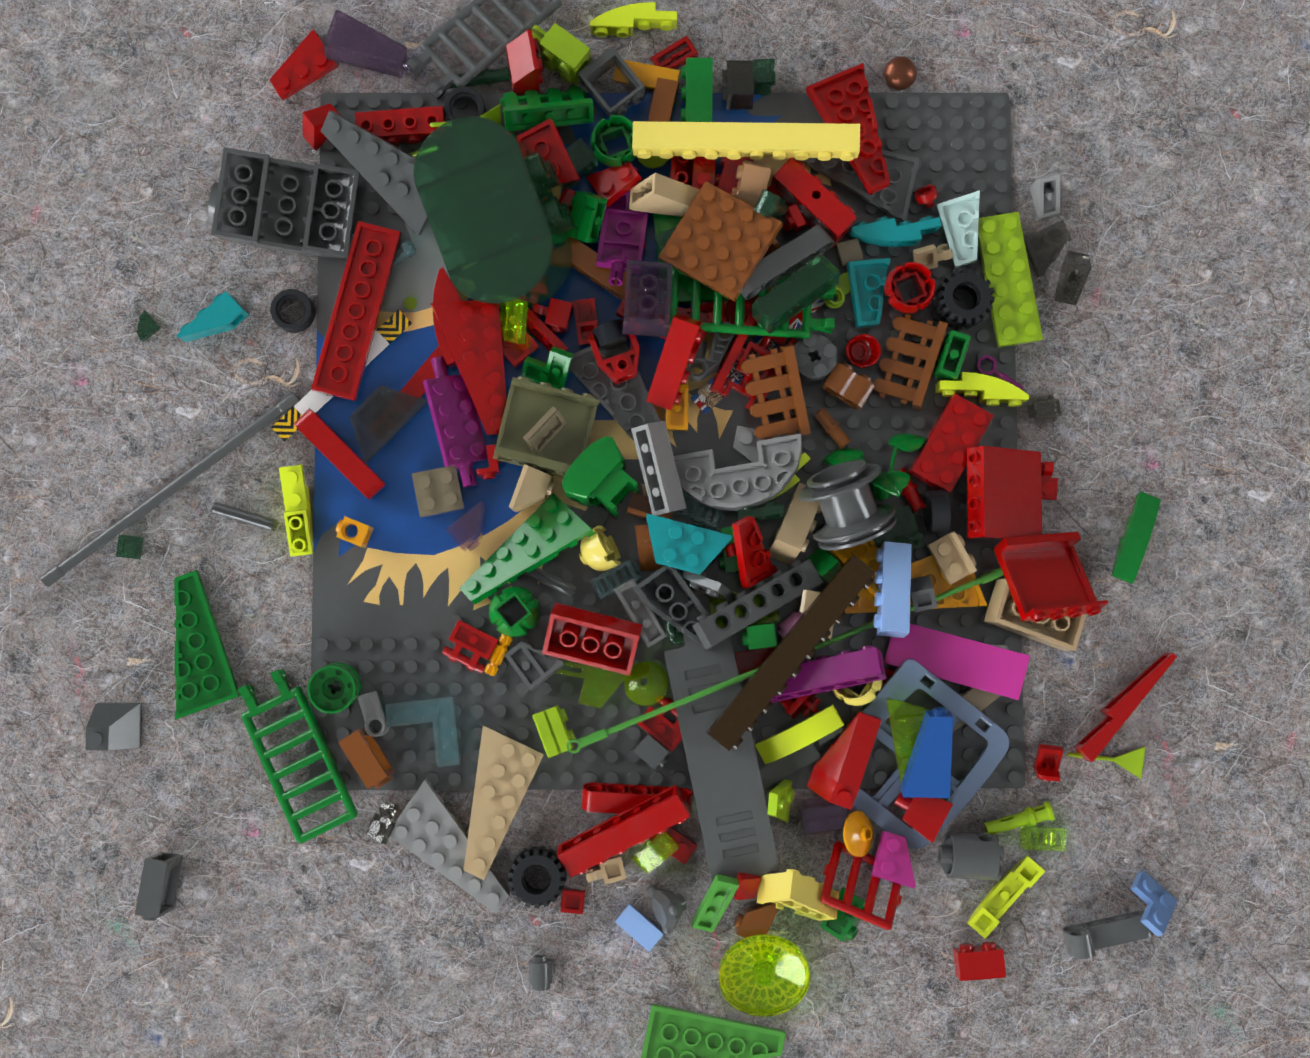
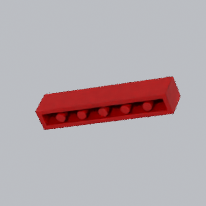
M674 785L559 844L557 857L570 877L577 874L581 875L589 868L605 863L610 857L616 854H623L628 848L644 843L649 837L655 834H662L669 827L685 822L690 817V805L678 786Z

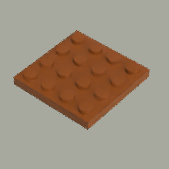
M705 181L658 258L735 302L783 224L772 216Z

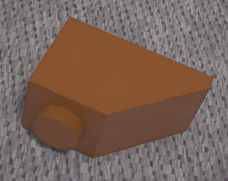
M648 524L635 526L640 571L659 570L662 565L655 562Z
M768 902L745 908L743 913H739L734 921L736 934L745 939L752 936L760 938L762 936L758 935H767L779 910L776 908V903Z

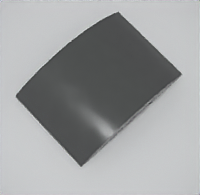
M224 147L211 235L274 251L319 257L347 258L359 172L353 169L318 163L309 165L270 158V155Z

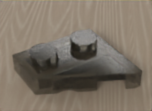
M1063 220L1024 237L1026 252L1037 277H1041L1046 273L1045 271L1050 264L1058 258L1062 249L1071 241Z

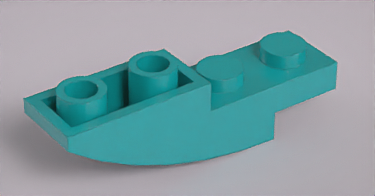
M932 216L921 218L919 222L911 223V221H904L899 223L898 226L896 225L895 218L881 217L876 219L875 222L868 224L866 221L855 223L848 234L849 238H858L859 242L869 245L907 247L918 245L922 240L921 235L937 232L942 225L940 217L932 218Z

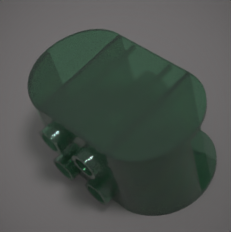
M461 117L451 120L434 130L423 142L416 155L414 181L447 271L454 285L469 298L485 303H499L501 307L515 309L516 305L521 301L529 308L533 307L534 304H541L550 299L561 288L569 274L572 263V246L567 231L575 228L574 219L569 207L565 202L560 204L557 197L553 196L551 191L552 188L560 185L551 161H544L539 152L535 153L526 143L510 131L487 118Z

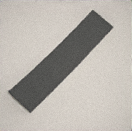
M811 743L759 769L763 790L821 758L814 744Z

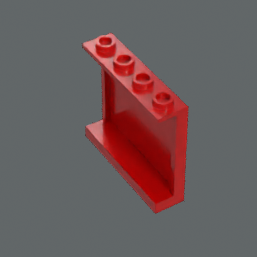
M992 446L967 448L968 538L1004 539L1006 537L1042 535L1041 452Z
M1078 531L1006 537L993 548L1022 621L1032 620L1035 623L1051 618V620H1058L1065 616L1076 618L1083 614L1094 616L1101 613V609L1109 603L1108 600L1097 601L1074 547L1081 540Z

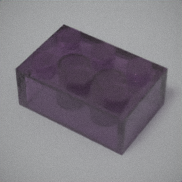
M627 260L622 334L667 337L670 325L672 263Z

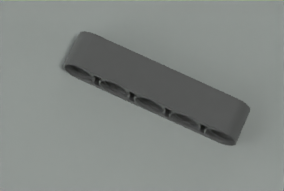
M821 224L814 226L764 257L741 294L746 300L753 298L828 251L834 245V240Z

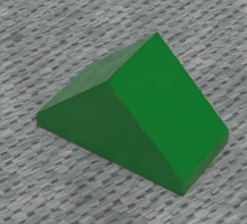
M820 547L805 560H811L825 585L831 581L842 567L837 559Z

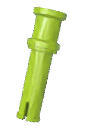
M1045 801L1040 806L1033 808L1030 806L1025 807L1024 811L984 822L986 834H997L1024 825L1033 827L1036 826V823L1042 821H1054L1055 817L1050 803Z

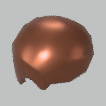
M900 56L892 58L885 64L882 76L885 78L888 87L897 91L906 90L914 84L917 70L912 60Z

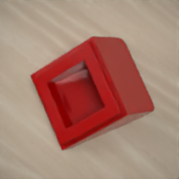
M739 872L737 877L739 887L734 894L735 900L754 899L761 876Z

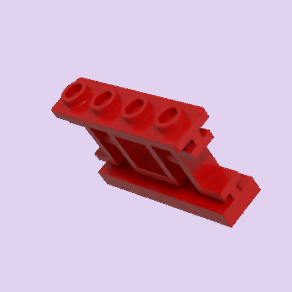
M754 309L749 310L745 316L744 325L753 326L755 322L758 323V311ZM736 334L709 390L726 397L730 389H733L749 398L744 407L749 410L751 405L755 404L754 401L757 396L749 395L745 391L746 384L753 380L752 373H744L741 370V363L746 359L750 350L762 356L771 354L767 350L771 341L782 345L785 339H788L785 345H794L795 347L798 342L796 338L763 336L760 345L749 341L746 347L743 348L748 335ZM735 361H737L734 370L744 375L742 381L738 385L730 380L723 387ZM774 368L763 370L759 376L760 379L775 376ZM769 392L763 393L764 401L769 400L767 399Z

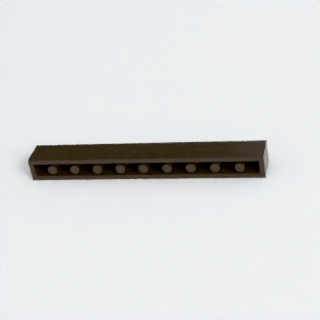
M856 555L850 556L706 733L727 751L731 749L736 750L743 742L741 736L745 731L751 732L758 723L756 718L761 712L765 714L773 705L770 702L775 695L780 696L787 688L785 682L790 676L795 678L801 671L802 667L799 665L803 660H809L817 651L814 648L819 641L823 643L831 634L829 631L830 627L834 623L838 625L845 617L843 611L848 605L853 607L860 597L857 594L861 589L864 588L866 590L873 583L874 579L872 576L875 571Z

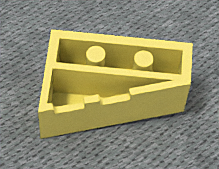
M787 869L783 873L761 875L756 903H776L777 909L783 910L784 906L794 909L795 914L818 921L837 919L838 909L820 901L824 883L816 882L813 877L803 876L800 874V871L795 869ZM832 889L830 896L839 899V892Z

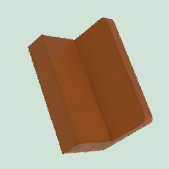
M633 492L626 514L647 520V513L652 514L648 496L636 495ZM673 512L657 516L671 519Z

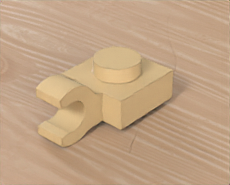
M932 244L913 250V261L926 266L929 270L937 268L938 261L952 258V249H948V244H941L937 248Z
M621 855L609 858L605 863L600 864V868L589 869L585 872L588 883L603 878L606 885L627 879Z

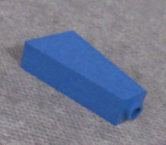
M935 707L933 710H926L900 785L903 797L950 798L953 716L946 708Z

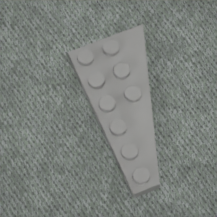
M426 778L387 834L490 910L497 913L510 895V891L491 868L485 880L464 871L468 834L454 814L449 812L443 803V799L440 795L436 794L430 786L431 783Z

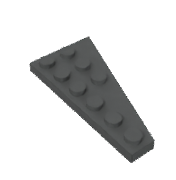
M329 111L321 132L418 236L421 235L448 175L334 111Z
M625 342L610 349L599 350V352L608 359L628 352L629 348ZM591 346L574 353L570 371L596 399L600 400V404L633 441L632 428L647 423L661 422L654 405L646 402L648 392L639 371L636 378L615 384L598 367ZM625 365L619 366V368L624 369L626 367Z

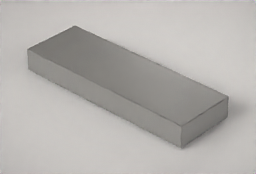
M631 579L614 589L632 622L643 625L640 636L649 648L667 637L654 612L644 604L634 590L637 583L634 579Z

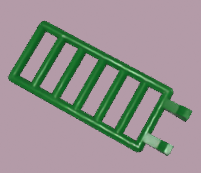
M673 267L670 273L669 328L673 317L677 314L679 275L687 276ZM788 275L777 283H781L780 328L766 327L768 288L759 293L757 326L744 325L745 298L741 293L736 300L735 325L722 324L723 295L714 291L713 323L703 322L701 329L704 332L808 339L811 336V330L832 333L835 327V318H811L812 297L833 300V295L836 294V285H812V278L803 275ZM692 279L690 318L699 321L701 283ZM790 284L803 285L802 329H789Z
M277 669L271 672L270 675L276 683L280 694L261 704L258 703L252 684L238 688L241 697L248 707V710L241 714V718L297 843L302 844L356 818L358 812L302 688L296 686L291 689L284 669ZM296 697L301 708L300 710L263 728L256 729L252 717ZM305 717L310 730L271 749H265L261 740L262 737ZM312 738L315 739L319 748L318 751L275 771L270 758ZM322 758L324 759L328 771L284 791L279 779ZM333 779L338 790L337 792L300 810L293 811L289 799ZM342 799L347 812L304 833L302 832L298 820Z

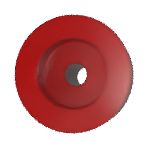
M926 185L919 188L914 195L918 204H925L926 208H931L935 205L933 200L938 197V192L935 185Z

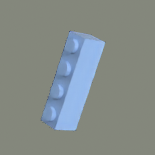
M884 541L881 547L877 548L876 562H879V570L875 574V583L878 584V592L875 593L874 605L878 606L877 614L874 616L873 625L874 628H877L878 636L904 638L909 633L912 544Z

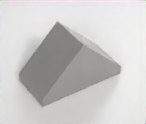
M1060 173L1037 178L1029 187L1038 218L1059 214Z

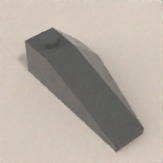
M663 566L634 587L636 593L649 609L704 648L692 625L698 623L697 617L707 611L675 568Z

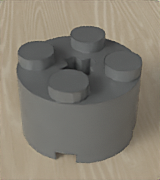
M811 334L808 339H800L794 347L800 380L804 382L814 383L825 379L836 364L837 348L823 335ZM812 355L816 356L814 362L810 361Z

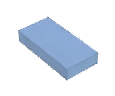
M630 903L615 920L623 930L648 952L664 935L657 926Z

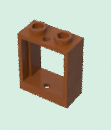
M365 727L356 730L338 742L367 789L373 786L378 789L392 780L390 775L395 773L394 768L374 737L367 734Z

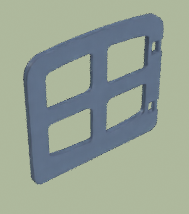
M907 659L876 694V698L862 711L863 713L881 718L876 738L901 757V763L874 795H870L862 788H859L853 806L859 811H863L868 818L885 831L906 837L908 848L919 849L927 846L930 842L888 809V805L901 791L900 785L914 747L913 743H910L886 724L885 721L915 690L922 689L941 703L947 711H950L953 716V728L960 721H963L987 740V745L979 758L961 780L951 775L950 798H945L944 800L952 803L953 806L938 834L966 806L1008 751L1009 738L999 725L933 675L914 659ZM925 675L934 682L930 688L920 681ZM979 719H982L989 725L985 731L975 724Z

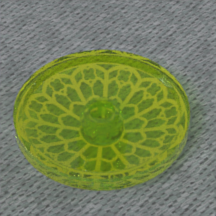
M767 934L746 937L732 945L723 955L718 969L719 987L727 1002L745 1014L759 1017L779 1015L794 1008L806 995L810 985L809 964L801 949L783 937Z

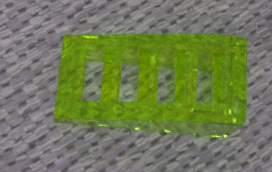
M1029 825L1021 826L1020 848L1039 851H1066L1067 829L1044 826L1032 827ZM1031 832H1035L1034 844H1031ZM1039 832H1043L1042 844H1039ZM1048 833H1051V845H1047ZM1056 833H1060L1059 846L1055 845Z

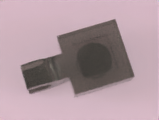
M382 801L379 806L380 814H374L366 834L379 843L387 844L396 824L392 821V818L398 810V805L393 802L389 804L386 801Z

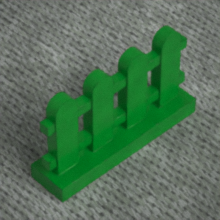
M570 86L567 92H560L557 88H549L546 91L547 94H538L536 90H528L525 92V96H517L514 92L504 93L503 98H499L500 105L505 106L503 116L506 132L531 129L550 118L554 121L555 126L594 123L592 98L585 99L584 97H587L586 90H581L579 86Z

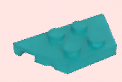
M648 513L646 515L656 564L700 575L732 538L728 534Z

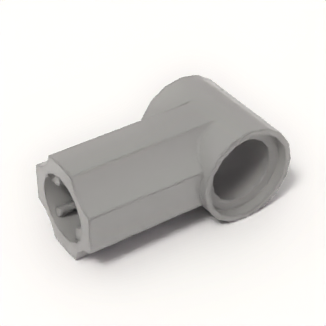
M374 691L357 697L364 717L367 734L373 737L387 734L390 725L385 718L378 692ZM376 720H379L382 724V729L378 733L373 730V723Z

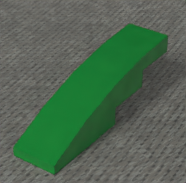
M1141 491L1136 495L1133 512L1128 517L1124 535L1119 540L1111 576L1130 584L1134 583L1150 541L1161 499Z

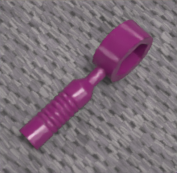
M985 355L977 360L975 369L978 374L991 375L993 373L999 379L1023 390L1024 387L1005 373H999L996 370L997 362L992 356ZM986 359L992 363L991 371L985 372L980 368L981 361Z

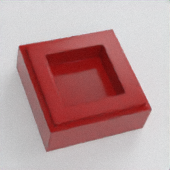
M563 888L560 912L583 914L585 890Z

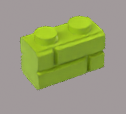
M559 705L533 714L532 717L547 757L550 758L568 751L567 742L572 738L576 739L573 730H568L565 722L569 719L565 709H560ZM574 742L569 745L570 749L574 748Z

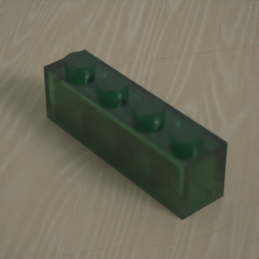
M823 254L817 258L810 259L802 269L792 272L787 280L781 284H776L765 296L758 297L752 304V317L771 334L839 284L840 271Z

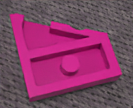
M887 831L881 832L871 876L909 888H915L916 884L906 837Z

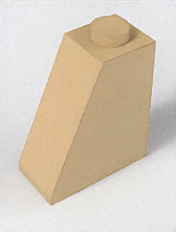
M654 173L630 189L629 209L683 217L699 193V189Z

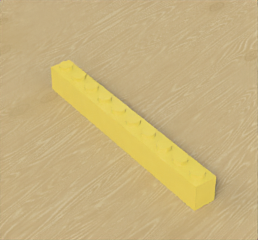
M633 121L632 149L633 155L642 159H647L651 156H660L663 159L682 156L684 159H694L695 157L717 159L718 157H727L731 160H737L741 157H750L752 160H761L763 157H772L774 160L795 158L796 160L803 161L808 158H818L821 161H828L831 158H840L842 161H851L854 158H858L860 151V124Z

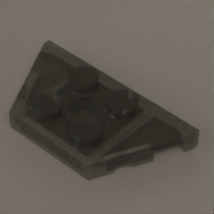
M380 385L349 416L357 443L363 455V460L368 463L427 404V401Z

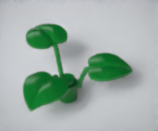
M902 433L894 435L889 439V445L895 447L889 472L880 473L869 482L870 485H873L874 497L876 499H888L892 495L900 496L903 489L910 482V476L902 471H893L897 452L899 450L911 452L921 448L927 441L926 437ZM842 448L827 455L823 463L834 466L852 460L865 461L862 458L864 453L854 448Z

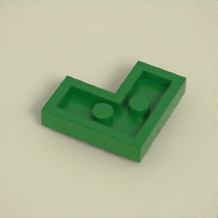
M553 346L547 363L527 356L521 376L529 378L530 382L537 384L539 382L549 383L552 385V388L561 390V388H565L574 354Z

